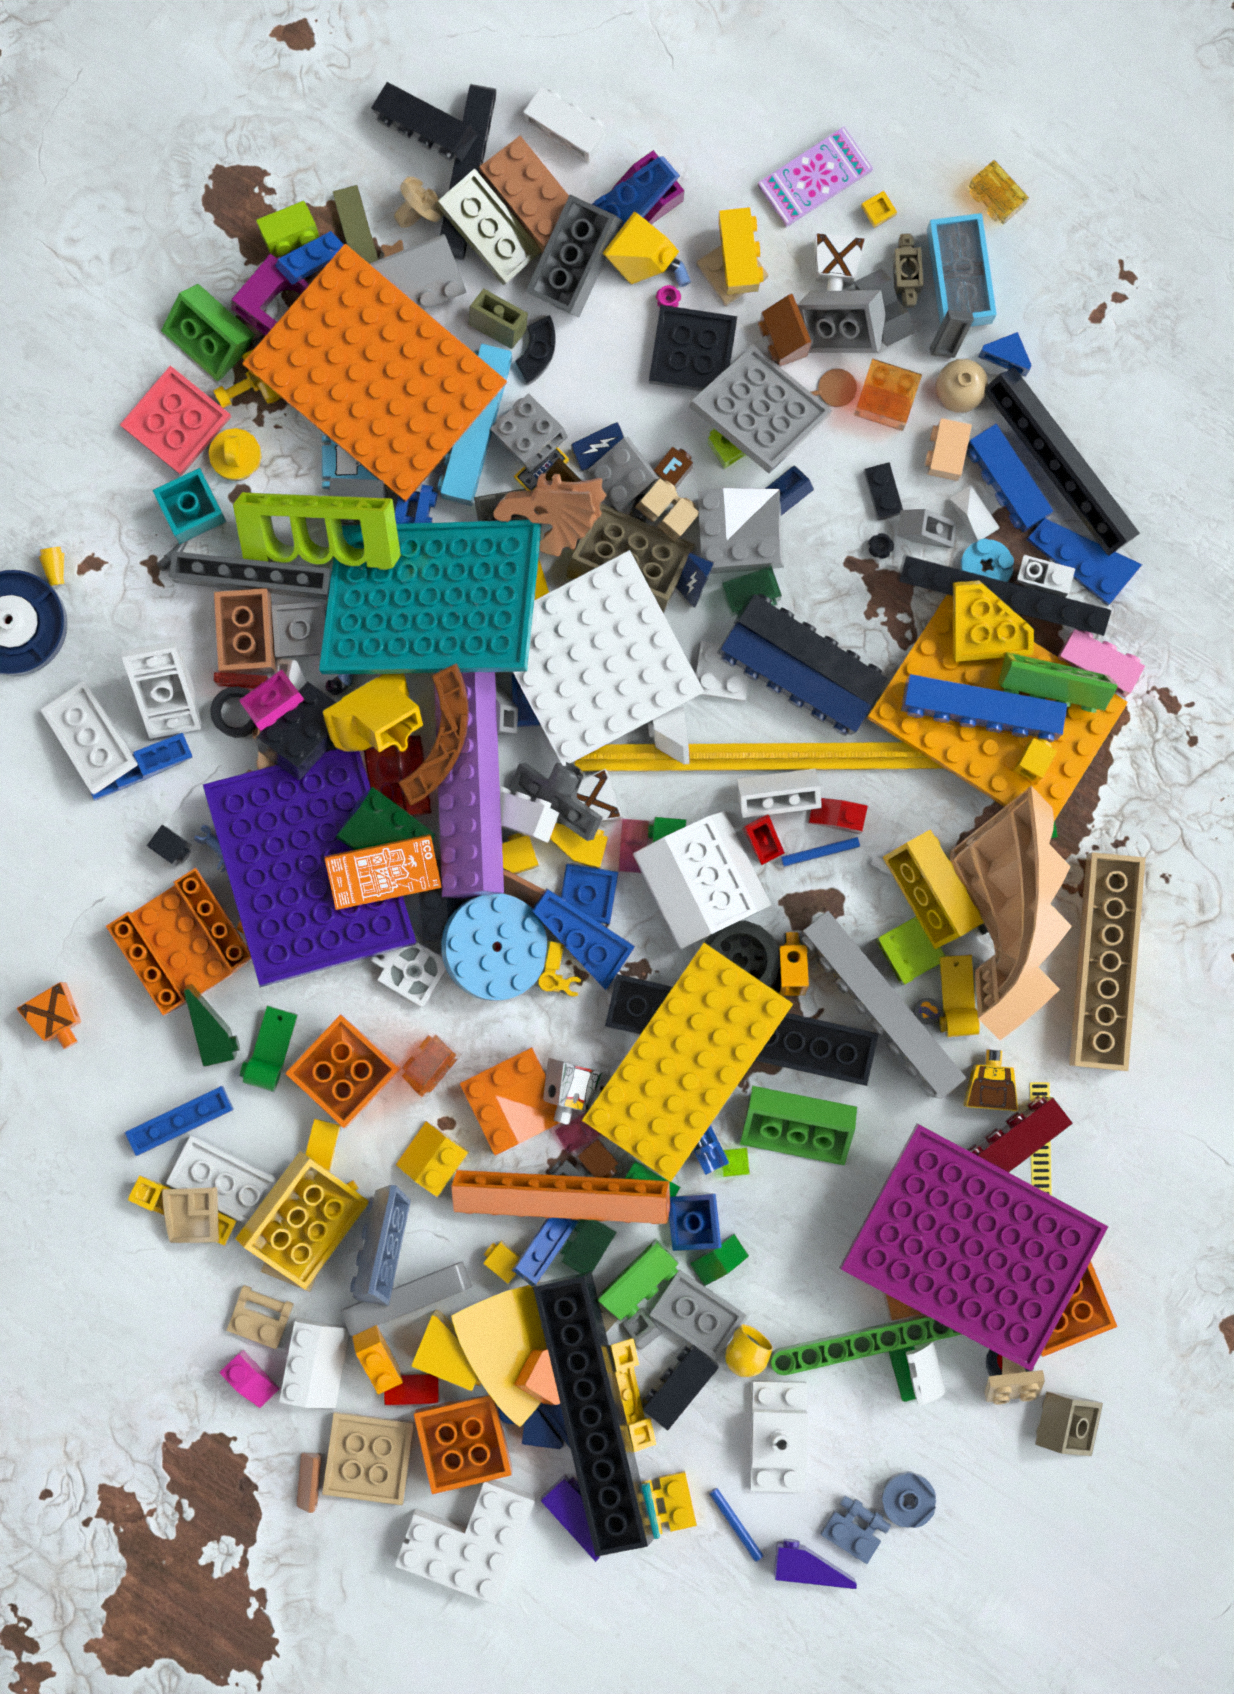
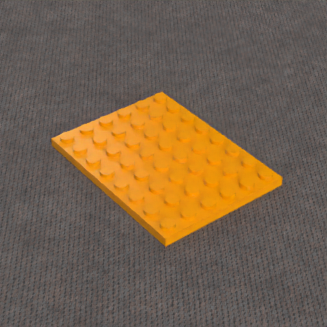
M947 594L867 719L1004 807L1032 786L1052 807L1055 821L1128 702L1114 694L1105 711L1097 709L1096 713L1082 710L1081 705L1071 703V706L1066 709L1063 735L1058 740L1049 742L1052 745L1051 748L1057 750L1044 777L1037 784L1013 770L1027 744L1033 738L1038 739V737L1028 735V737L1022 738L1013 736L1012 732L1005 730L995 733L987 731L986 727L977 725L974 728L963 727L960 725V722L949 720L948 723L934 721V717L923 715L922 718L908 716L907 712L901 711L905 681L910 674L1004 692V688L999 685L998 680L1005 657L955 662L953 659V596ZM1035 642L1033 645V655H1023L1071 666L1059 660L1057 656ZM1021 691L1019 692V695H1024V696H1029V695H1030L1029 693H1025V692H1021ZM1045 697V700H1050V701H1055V700H1056V699H1051V698Z

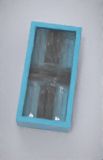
M982 213L930 220L926 231L940 325L948 310L972 313L974 321L971 327L992 324L997 313Z

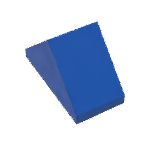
M1018 332L983 345L978 355L979 358L1007 370L1015 367L1019 374L1024 377L1027 376L1032 366Z

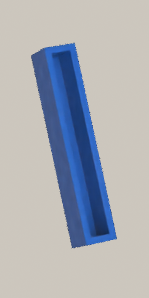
M912 674L905 681L901 711L907 712V715L910 717L922 718L924 715L934 717V721L948 723L949 720L960 722V725L963 727L974 728L977 725L986 727V730L989 732L999 733L1005 730L1012 732V735L1024 738L1031 735L1048 742H1054V740H1058L1063 735L1067 709L1066 703Z

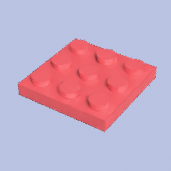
M170 365L120 426L182 476L232 416Z

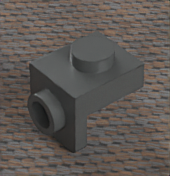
M568 1159L564 1163L559 1160L549 1171L551 1175H561L564 1172L567 1176L588 1177L590 1174L582 1165L578 1163L574 1166Z

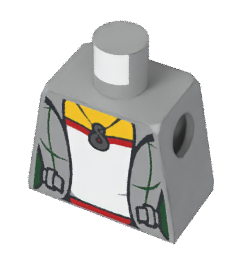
M549 1058L543 1099L545 1102L557 1105L554 1121L569 1124L573 1109L587 1112L604 1072Z

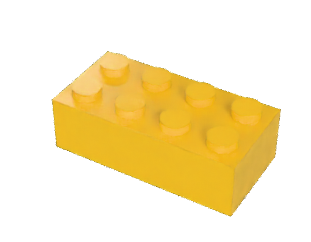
M931 829L882 857L935 949L961 937L984 923L980 911L971 901L965 885L959 880L954 871L953 864L947 859L940 847L938 838L934 836Z

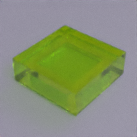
M747 1147L723 1150L729 1161V1164L722 1167L723 1177L750 1174Z

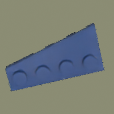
M660 156L634 173L625 182H621L613 190L596 199L592 205L616 215L624 221L621 226L622 228L633 212L638 213L644 218L680 175L664 156Z
M1046 518L1027 539L1028 542L1054 563L1075 568L1073 578L1107 606L1111 604L1143 565L1117 552L1108 556L1100 544Z
M546 888L532 909L536 916L606 991L635 946L548 888Z

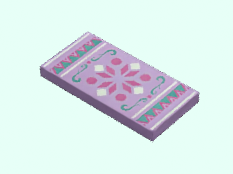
M842 127L758 182V187L785 226L788 227L872 172L873 168L845 127Z

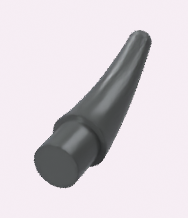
M188 541L180 545L178 543L170 552L164 555V558L157 563V566L162 571H165L171 565L172 551L183 552Z

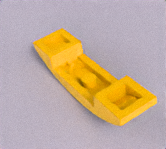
M139 1175L128 1201L164 1215L162 1190L173 1188ZM218 1211V1243L225 1246L237 1221Z
M629 1338L609 1345L633 1450L637 1452L656 1445L651 1418H646L642 1409L634 1366L639 1365L633 1338Z

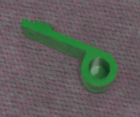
M267 1005L253 1056L249 1062H243L239 1076L243 1077V1083L275 1092L298 1014Z

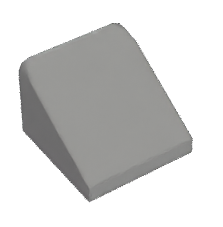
M643 1308L639 1309L629 1320L627 1319L621 1324L640 1349L645 1348L662 1334L661 1330Z

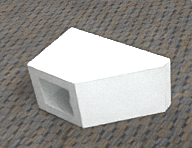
M1024 555L1017 581L1029 588L1066 597L1070 591L1075 568Z

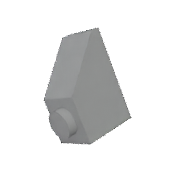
M927 509L901 510L897 536L915 543L954 548L957 522Z

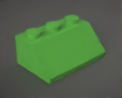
M199 284L178 294L161 329L167 337L216 381H220L242 358V355L247 352L255 337V334Z
M655 1239L598 1294V1301L620 1321L624 1317L629 1320L640 1309L637 1304L643 1298L647 1301L651 1299L659 1290L656 1286L663 1279L668 1282L678 1272L675 1267L679 1263Z

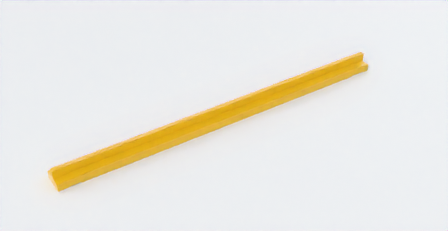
M904 742L688 744L689 764H682L657 749L655 744H606L575 761V766L579 767L582 772H599L604 769L608 770V772L945 769Z

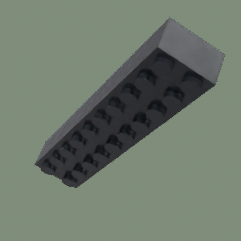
M616 974L605 1027L641 1035L673 987ZM787 1013L754 1061L867 1086L879 1033Z
M592 1271L540 1282L533 1287L595 1556L648 1547L654 1539Z

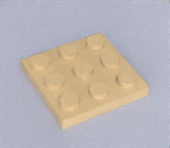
M335 1411L333 1414L322 1495L403 1505L415 1422Z

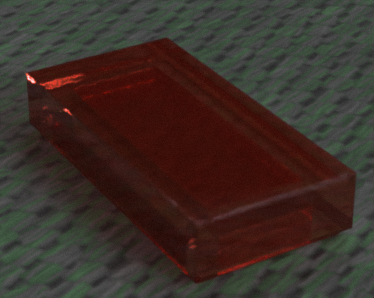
M214 672L213 681L221 687L239 686L255 689L268 680L269 677L265 675Z

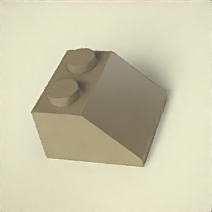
M1046 1391V1396L1042 1403L1040 1424L1036 1431L1035 1445L1061 1454L1092 1456L1103 1403L1064 1393Z

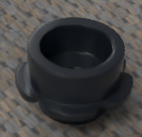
M884 533L872 536L868 542L870 554L880 559L889 557L890 552L894 549L893 541ZM879 544L883 545L882 549L878 547Z

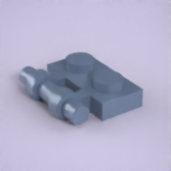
M845 1495L840 1505L848 1510L844 1516L834 1510L821 1531V1535L865 1564H868L881 1543V1540L873 1535V1533L879 1529L886 1534L891 1524L883 1520L881 1514L877 1512L872 1513L863 1507V1503L859 1500H852ZM856 1516L868 1522L865 1529L853 1522Z

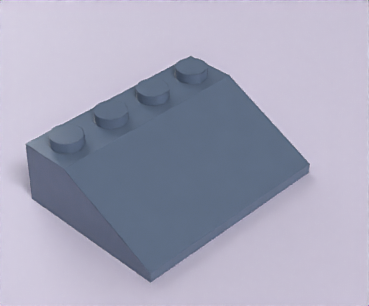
M388 1185L375 1190L374 1197L369 1199L368 1213H370L368 1224L365 1223L362 1230L364 1245L363 1249L358 1251L356 1265L359 1266L357 1277L354 1276L352 1278L350 1292L353 1293L352 1297L357 1301L389 1306L411 1200L397 1185Z

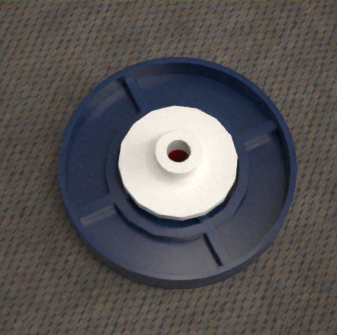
M22 570L0 571V674L5 676L28 675L44 668L59 653L67 634V613L58 593L43 579Z

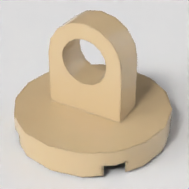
M407 177L400 185V190L406 201L395 212L394 218L401 228L412 226L422 216L432 222H438L444 216L435 204L440 198L432 189L428 188L425 190L422 187V181L415 177Z

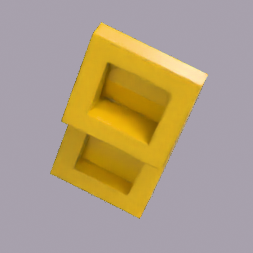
M315 1118L306 1155L330 1172L341 1125Z

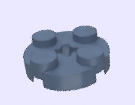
M911 1471L899 1473L892 1477L885 1485L881 1496L886 1515L894 1524L900 1527H921L935 1513L936 1493L933 1486L925 1477ZM905 1494L916 1495L914 1498L916 1504L911 1507L909 1504L904 1506L902 1504Z

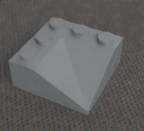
M722 488L698 491L701 558L714 563L710 574L784 568L779 489Z

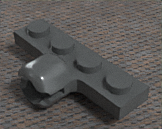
M557 762L548 779L526 763L518 765L510 784L512 789L530 796V801L532 802L539 798L551 803L550 808L559 812L557 818L559 822L586 841L594 839L603 817L577 798V791L583 780V772L579 767L566 762V766H563Z

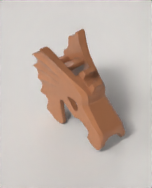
M541 474L538 477L537 486L534 490L507 493L497 505L493 515L499 521L508 522L511 520L512 514L526 516L532 523L551 524L552 528L540 540L539 550L549 555L560 556L562 549L565 547L575 549L577 540L585 537L595 521L602 515L600 503L607 496L602 489V478L580 482H562L560 474H554L552 476L553 481H547L545 478L546 474Z

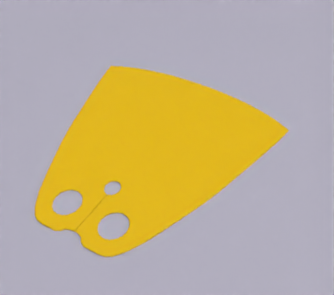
M531 1285L502 1292L451 1316L460 1345L476 1376L498 1407L519 1427L530 1417L541 1402L514 1384L531 1351L536 1349L547 1350L534 1290Z

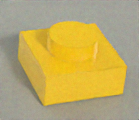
M885 191L878 193L861 204V208L874 228L897 215V211Z

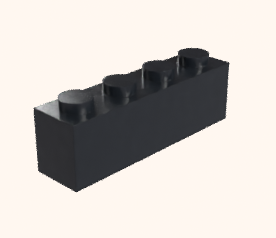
M386 82L371 107L378 116L376 120L388 128L393 125L401 135L408 139L411 136L417 138V142L429 150L432 147L439 150L438 153L449 161L454 158L462 162L478 136L467 123L389 82Z

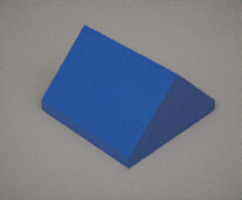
M704 1192L671 1196L669 1222L672 1250L722 1248L716 1193Z

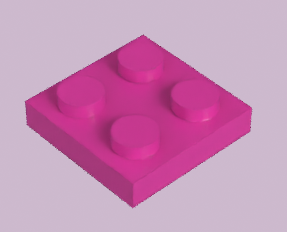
M281 669L239 701L259 730L262 731L264 728L273 725L286 712L295 709L304 699Z

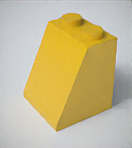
M436 1309L431 1316L411 1366L472 1391L474 1385L480 1386L481 1382L460 1345L454 1325L441 1311Z

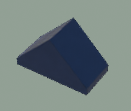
M539 1407L524 1422L523 1445L559 1450L564 1446L563 1439Z

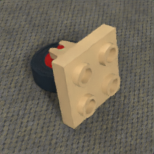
M989 1349L986 1355V1369L989 1374L984 1391L986 1402L1001 1405L1010 1402V1399L1020 1398V1401L1026 1402L1035 1400L1036 1396H1040L1045 1382L1043 1370L1030 1371Z

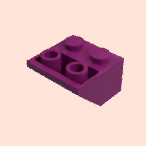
M652 150L634 163L614 187L621 182H625L634 173L658 158L659 156L656 152ZM677 180L645 215L644 219L651 225L684 202L685 191Z

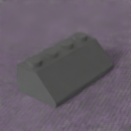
M570 194L525 292L579 318L606 261V257L602 253L617 235L624 221L616 215Z

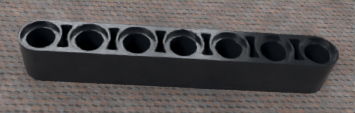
M470 84L462 121L470 125L478 136L463 161L460 162L455 159L449 191L473 169L480 175L479 166L484 163L496 101V88ZM444 215L440 236L445 235L454 259L463 261L468 243Z

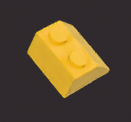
M426 1121L398 1160L396 1166L420 1186L438 1197L470 1151Z

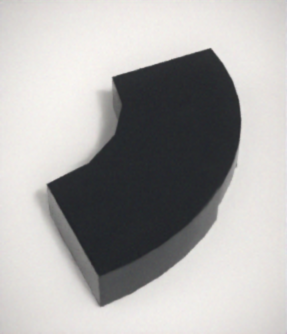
M550 315L527 326L529 334L528 347L524 354L515 361L527 386L536 381L546 371L554 355L556 334Z

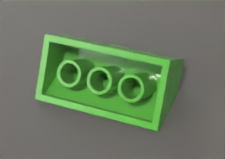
M1010 652L1005 654L998 680L999 685L1004 688V692L1019 695L1021 691L1029 693V697L1056 699L1055 702L1066 703L1067 707H1070L1071 703L1081 705L1082 710L1096 713L1097 709L1105 711L1118 686L1106 674Z
M752 1085L740 1145L845 1166L855 1132L857 1106Z

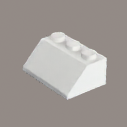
M301 1318L294 1321L279 1403L305 1408H336L350 1336L347 1327Z

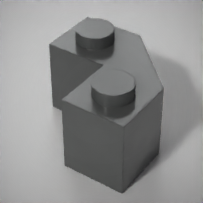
M882 269L853 282L856 290H881L886 314L881 341L886 346L915 333L909 312L897 299L892 279Z

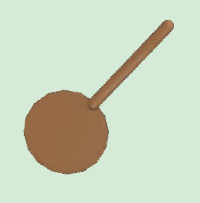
M831 369L821 377L818 390L811 391L814 396L820 395L821 399L830 406L843 407L854 399L857 392V383L853 375L848 371Z

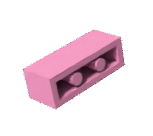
M1074 629L1062 647L1058 659L1075 668L1109 675L1118 684L1116 693L1124 697L1131 694L1145 668V665L1140 663L1141 660L1132 654L1126 653L1124 655L1116 651L1117 647L1110 642H1099L1093 638L1094 635L1091 632Z

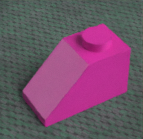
M244 1350L219 1372L239 1394L259 1408L280 1389Z

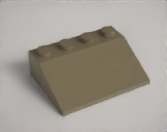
M600 503L602 515L595 521L585 537L579 541L571 557L566 577L574 580L630 550L664 614L677 587L689 553H692L695 544L682 538L673 541L661 529Z

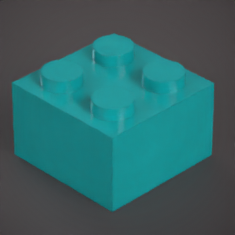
M201 468L152 490L179 545L227 522Z

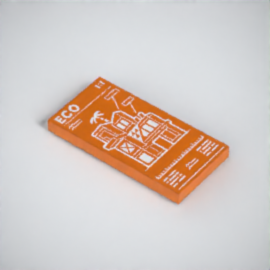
M430 834L324 856L336 910L442 888Z

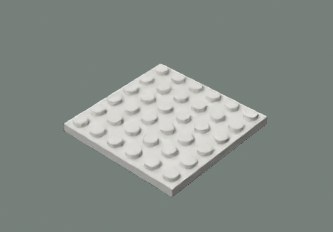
M630 550L534 601L527 672L513 673L563 766H566V762L572 763L704 693Z

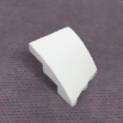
M934 1341L914 1346L915 1350L906 1352L911 1372L910 1377L918 1406L934 1401L946 1393Z

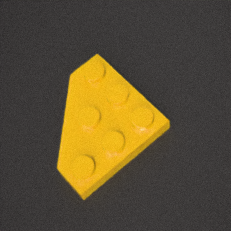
M981 581L953 583V659L955 662L1005 657L1006 652L1019 655H1033L1034 629Z

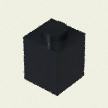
M162 824L146 846L171 864L177 866L179 862L183 864L191 854L189 849L192 844Z

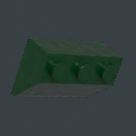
M372 787L358 799L335 837L352 850H358L429 834L433 841L436 834Z

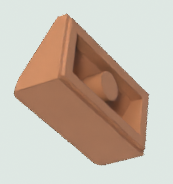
M505 869L503 870L504 893L522 900L533 908L545 890Z
M303 1452L300 1458L297 1507L308 1513H313L318 1505L322 1455L320 1453Z

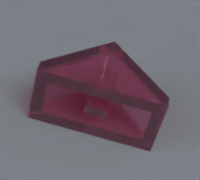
M622 820L618 871L642 873L633 853L647 846L649 821Z
M587 1112L571 1120L569 1124H564L554 1130L567 1153L574 1151L601 1135V1133L582 1121Z

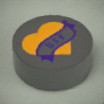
M924 998L916 1003L914 1015L922 1024H934L941 1016V1006L932 998Z

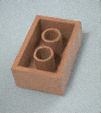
M266 588L214 592L218 671L223 675L276 672L271 607L272 597L269 590Z

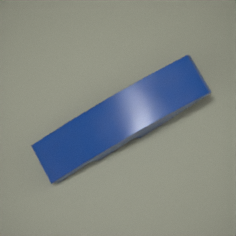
M180 733L134 751L132 755L138 763L136 767L96 794L90 793L93 800L96 801L193 758L184 734Z

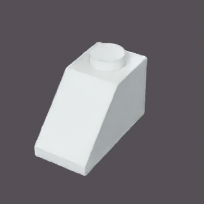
M684 707L674 708L653 719V721H649V737H654L655 747L682 764H689Z

